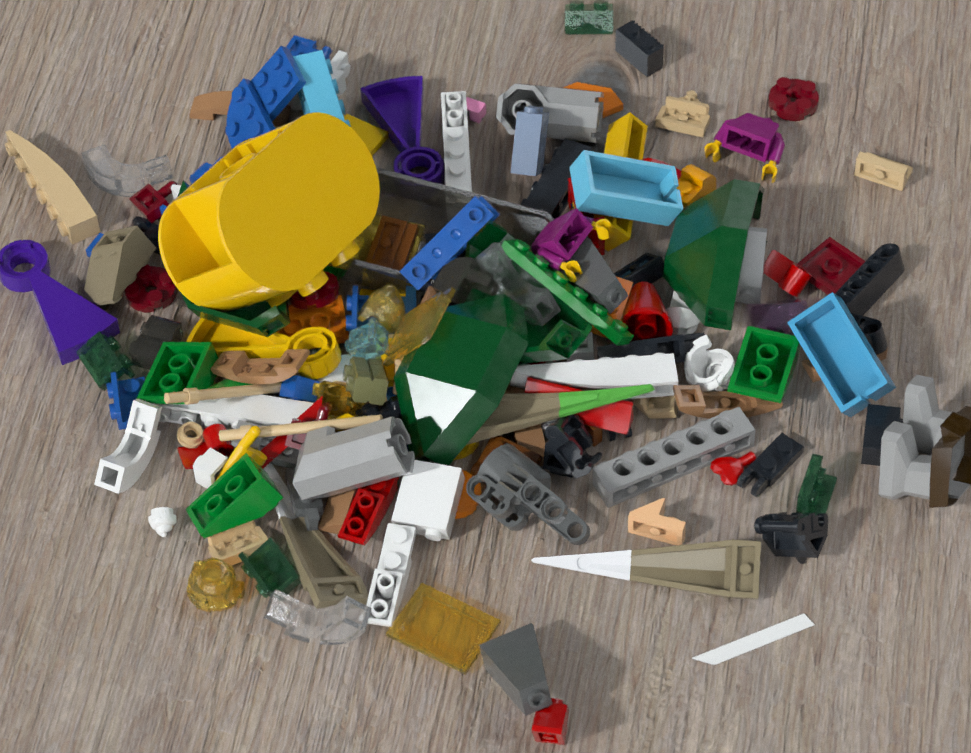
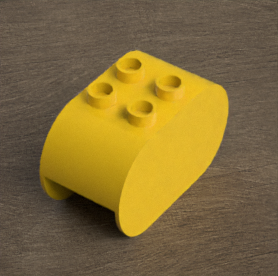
M320 112L305 114L295 121L255 138L240 142L172 201L163 212L158 230L159 249L166 271L175 286L187 299L197 306H203L222 313L236 311L265 300L270 307H274L285 302L297 290L302 297L318 290L329 279L323 269L330 262L334 267L339 266L352 258L360 250L354 239L371 224L376 214L380 187L376 165L370 151L350 126L332 115Z

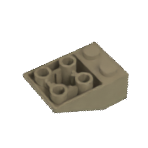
M138 226L105 232L91 252L83 298L98 307L117 303L123 297V291L126 287L136 280L138 271L151 260L150 256L156 247Z

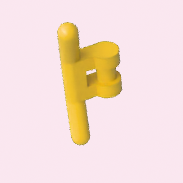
M252 426L241 439L216 480L245 453L259 466H263L267 460L266 455L250 447L261 433L258 426Z

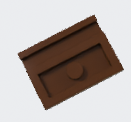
M382 215L365 262L366 265L390 273L395 272L403 276L399 271L408 263L420 229L419 225Z

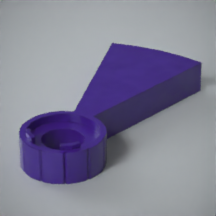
M423 76L393 78L360 88L363 105L383 130L388 131L389 139L400 152L394 161L396 187L405 195L412 197H425L436 193L444 184L445 170L443 158L437 151L428 147H421L424 94ZM419 166L429 169L422 174H414L409 171Z
M18 240L9 243V245L0 250V281L11 291H33L62 365L94 352L120 333L117 318L49 277L51 267L48 254L41 244L32 240ZM22 263L34 265L32 269L26 272L14 271V268Z

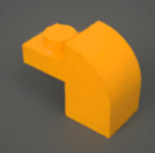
M693 164L685 166L681 170V178L678 180L679 186L676 188L680 190L683 208L716 190V177Z

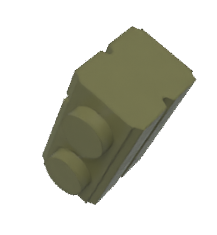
M353 356L350 359L349 365L344 366L343 381H346V391L351 393L354 402L367 403L369 401L370 404L383 405L386 399L388 379L381 360L369 358L365 361V358Z

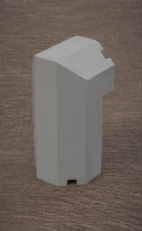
M517 83L498 97L496 118L503 124L509 134L515 135L517 112L524 110V107L540 106L543 107V112H549L547 138H566L573 141L598 143L599 137L594 136L596 132L601 131L604 102H599V97H604V92Z
M388 417L338 433L335 432V428L329 426L309 431L299 450L292 484L300 498L307 500L326 498L413 473L414 452H408L407 444H411L410 435L402 420L399 418L395 419V417Z

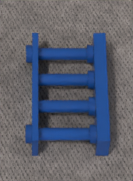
M475 196L399 272L418 291L422 287L426 289L466 250L467 242L489 220L494 222L501 214L483 196L479 199Z

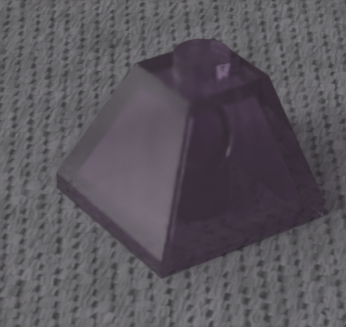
M801 298L747 304L752 327L793 336L795 335L787 322L808 309L806 300Z

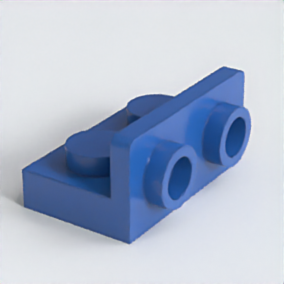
M111 372V382L107 383L109 399H114V403L109 404L112 420L117 419L118 428L122 430L127 428L133 400L137 399L145 382V376L118 381L116 372Z

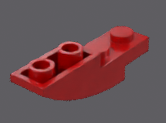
M399 477L364 486L362 489L358 488L338 533V538L365 546L379 527L398 489L397 482Z

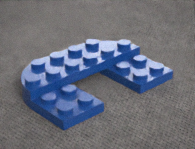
M280 46L252 80L243 78L238 87L233 90L225 130L232 149L240 142L274 130L273 120L306 84L288 48Z

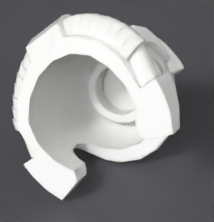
M707 335L701 336L693 342V348L686 354L684 362L686 380L690 385H700L701 391L705 392L727 390L735 367L734 358L724 349L707 350L711 347L712 343Z

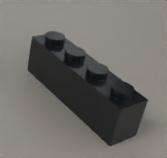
M565 138L561 146L555 148L552 160L549 164H545L540 179L533 183L528 198H524L520 204L519 212L522 213L523 225L542 231L549 222L562 215L568 205V178H571L570 166L583 150L593 151V147Z

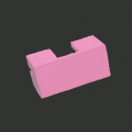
M466 97L470 120L480 123L486 114V103Z

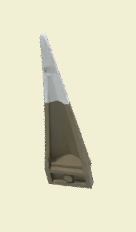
M269 463L264 470L284 497L275 508L303 589L309 592L316 609L366 605L369 594L360 575L343 559L319 530L307 531L304 517H298L294 514L287 486L274 466Z
M725 540L658 548L533 558L532 562L727 599L758 600L761 541Z

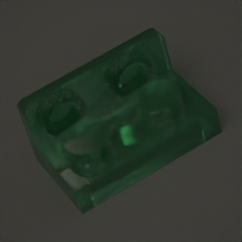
M98 331L76 351V354L98 387L105 391L107 383L111 382V372H116L117 379L123 374L130 378L135 377L136 374L131 368L133 365L132 361L126 354H121L119 351L121 348L120 343L112 335L107 337Z
M812 453L798 494L796 513H815V515L827 513L837 483V477L826 474V468H822L823 456Z

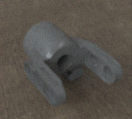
M509 443L494 449L480 466L477 475L471 477L467 482L466 490L468 495L490 515L512 531L523 529L528 522L530 514L534 513L574 545L584 544L590 537V528L587 523L572 512L566 503L550 490L551 477L549 473ZM480 482H485L487 488L482 495H475V486ZM493 496L501 501L498 506L490 500ZM554 509H561L558 516L550 517V513ZM512 512L519 517L516 522L509 517ZM576 524L582 525V534L577 538L570 537V529Z

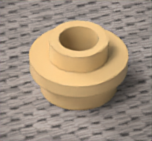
M187 422L178 429L177 440L186 448L199 447L204 441L203 430L199 424Z

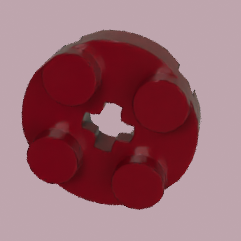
M781 77L769 92L768 104L770 109L776 111V116L786 121L804 120V116L810 113L811 116L815 114L818 108L819 94L815 83L812 81ZM790 98H796V101L792 102Z
M148 264L138 271L136 280L124 290L128 304L133 309L144 313L155 312L154 308L161 306L163 309L173 303L177 295L176 286L166 269ZM148 287L156 288V290L151 289L149 292H146V288Z
M325 272L329 279L322 287L305 297H302L297 290L289 298L290 304L295 308L308 310L307 305L316 304L317 308H321L331 304L339 295L338 289L340 288L337 276L330 272Z

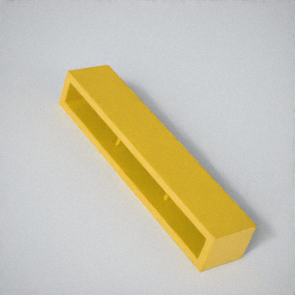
M631 112L608 126L604 154L642 160L648 126ZM594 214L593 218L604 217L611 223L613 232L609 233V238L605 240V250L610 251L630 240L633 220Z

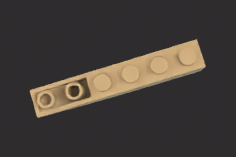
M11 130L6 131L8 142L5 143V148L9 156H14L19 171L26 173L25 177L30 188H36V194L40 203L47 205V212L51 220H57V226L63 237L67 236L73 245L100 233L96 213L68 174L53 159L31 142Z

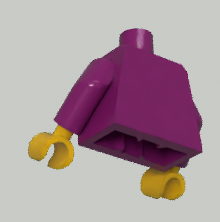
M746 113L735 119H728L722 124L713 138L714 143L705 145V158L707 159L713 153V162L719 161L721 157L719 148L722 145L724 148L759 161H768L769 164L764 165L762 168L761 179L763 180L764 176L769 173L773 175L772 183H774L777 177L776 165H779L785 148L782 134L778 132L779 124L773 122L768 117L762 118L751 113Z
M575 208L549 222L531 244L532 252L549 262L548 266L558 271L564 270L570 282H576L577 279L574 273L583 274L580 265L574 260L567 263L566 261L570 260L592 229L597 231L599 239H608L609 233L613 232L611 223L608 219L594 222L593 218L583 216Z

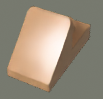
M661 498L630 511L628 515V532L678 546L683 545L685 540L686 522L675 517L664 516L665 498Z

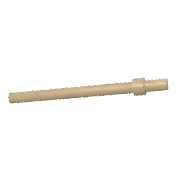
M282 382L198 390L196 387L184 388L180 392L165 393L164 401L166 404L184 402V404L190 405L197 404L202 400L280 393Z
M382 415L260 426L261 433L257 438L302 434L326 426L335 428V430L351 429L382 420L383 417ZM241 425L239 429L220 430L219 439L220 441L240 440L253 425Z

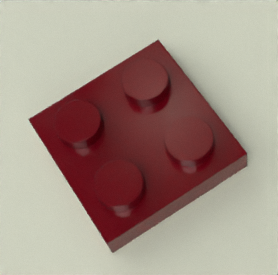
M828 237L797 264L812 274L808 282L829 295L832 292L835 294L861 267L865 260L831 237Z

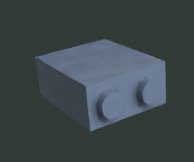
M528 106L524 107V110L517 112L511 173L537 176L542 173L549 112H543V107Z

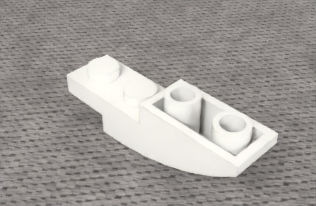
M388 523L378 568L374 571L363 623L392 627L412 563L411 554L417 533L416 527Z

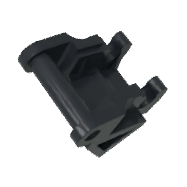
M576 413L558 418L555 423L548 425L545 429V436L549 441L545 443L543 469L549 470L550 473L570 478L575 477L577 479L587 475L593 469V464L602 458L601 452H597L595 455L587 453L586 449L593 444L591 440L593 437L588 433L584 422Z
M787 512L765 514L755 520L754 528L757 534H762L763 541L774 556L795 557L800 564H805L807 558H818L828 536L827 513L815 515V513L801 514L795 512L787 514Z

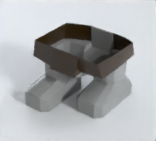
M916 375L908 383L905 391L903 423L893 421L885 429L881 439L879 495L891 500L908 495L929 499V508L948 507L953 505L971 486V407L965 406L957 413L939 410L934 378Z

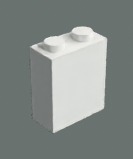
M415 460L413 473L403 475L392 516V523L416 527V534L424 535L432 541L450 540L465 481L462 468Z

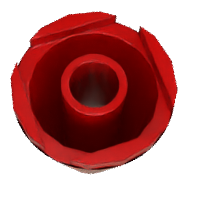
M639 282L633 285L621 321L628 326L627 331L634 335L631 341L672 336V321L655 286L649 282Z

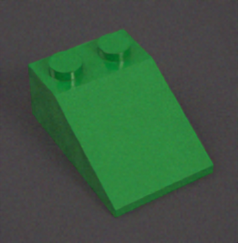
M747 326L727 392L781 403L793 378L799 358L800 343L796 336Z
M163 342L137 399L152 404H166L164 401L165 393L180 392L184 388L193 387L201 390L213 385L217 375L212 373L211 367L218 359L212 342Z
M245 453L185 510L199 534L203 538H207L263 517L267 512L273 510L284 497L268 473Z

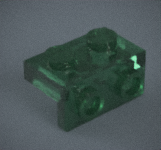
M574 0L570 1V4H565V34H613V4H608L606 0H596L594 4H584V1Z
M271 537L250 556L243 551L238 555L244 563L241 568L250 578H254L257 581L255 587L264 598L270 596L280 602L301 583L297 569L276 540Z

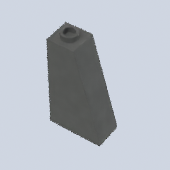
M587 236L570 260L566 261V263L572 260L577 261L583 274L574 273L577 281L568 282L574 287L583 289L589 295V300L593 303L601 304L611 314L629 295ZM564 270L559 271V272L563 273L564 275H566V273H565Z
M532 623L479 645L485 669L525 716L552 705L540 648Z

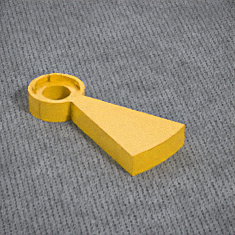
M200 318L186 341L212 342L218 357L223 351H244L249 359L281 358L284 352L289 349L309 350L321 348L315 354L309 355L298 372L294 374L313 380L323 378L332 373L341 361V351L335 334L325 327L305 328L296 332L291 337L279 332L265 337Z

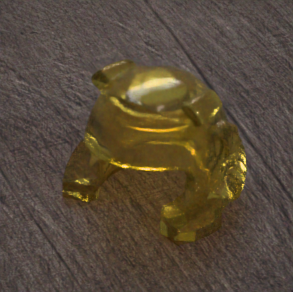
M386 284L369 296L357 314L359 315L358 319L362 322L371 316L378 319L373 330L374 333L394 334L402 326L406 311L396 286Z
M325 380L319 384H313L312 395L318 396L317 400L323 396L322 404L330 402L333 405L327 420L336 419L346 413L356 417L355 410L362 409V405L365 404L354 402L351 393L346 391V385Z
M208 558L203 561L197 560L194 562L188 579L187 596L197 609L209 613L212 611H222L237 605L239 598L243 599L245 582L236 581L235 570L229 563L217 558Z

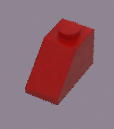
M551 698L552 705L535 712L531 731L535 742L565 745L569 707L567 704H563V700Z

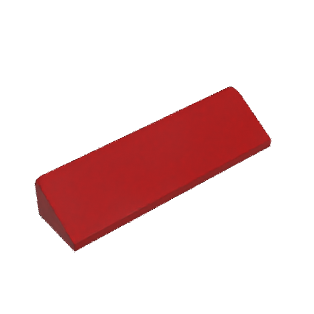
M531 377L527 378L525 393L584 391ZM620 400L576 414L585 425L628 434L633 422L634 403Z

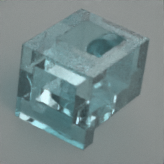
M372 317L369 319L368 324L350 331L349 339L345 341V348L350 355L365 358V361L369 358H376L388 353L389 332Z

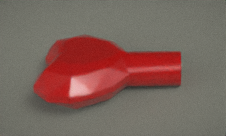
M750 451L739 458L731 456L718 457L711 461L710 469L720 475L724 485L732 486L737 484L738 478L744 472V467L753 463L756 456Z

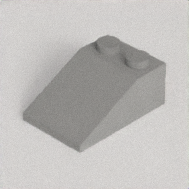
M749 227L735 302L760 305L764 277L766 228Z

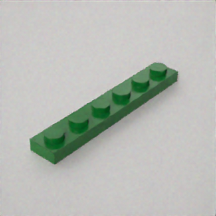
M519 239L505 240L499 248L502 252L616 345H628L634 335L627 331L628 326L618 319L614 320L607 314L608 310L604 306L589 300L587 292L579 287L572 286L568 282L569 278L563 273L551 269L548 266L549 262L542 256H535L529 251L530 246Z

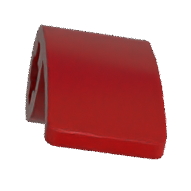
M776 250L771 251L764 264V274L777 282L778 286L797 298L812 277V274Z
M223 424L208 426L203 431L204 442L199 447H177L185 469H193L195 460L209 448L214 449L227 458L232 454L234 447L231 445V440L220 441L219 431L227 430Z

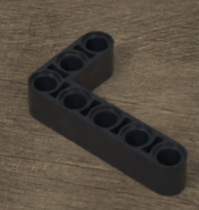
M894 243L880 246L835 293L846 304L876 355L883 353L888 347L881 321L863 315L905 271L900 248Z

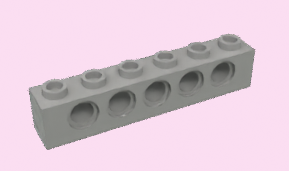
M740 407L725 410L719 415L708 420H701L689 428L675 431L665 438L651 441L641 448L627 451L617 458L599 463L593 467V486L608 508L709 466L715 458L729 457L754 447L755 428Z

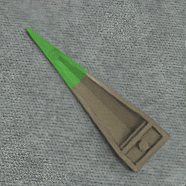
M645 384L590 391L504 394L498 407L467 445L638 396L655 389L653 385Z

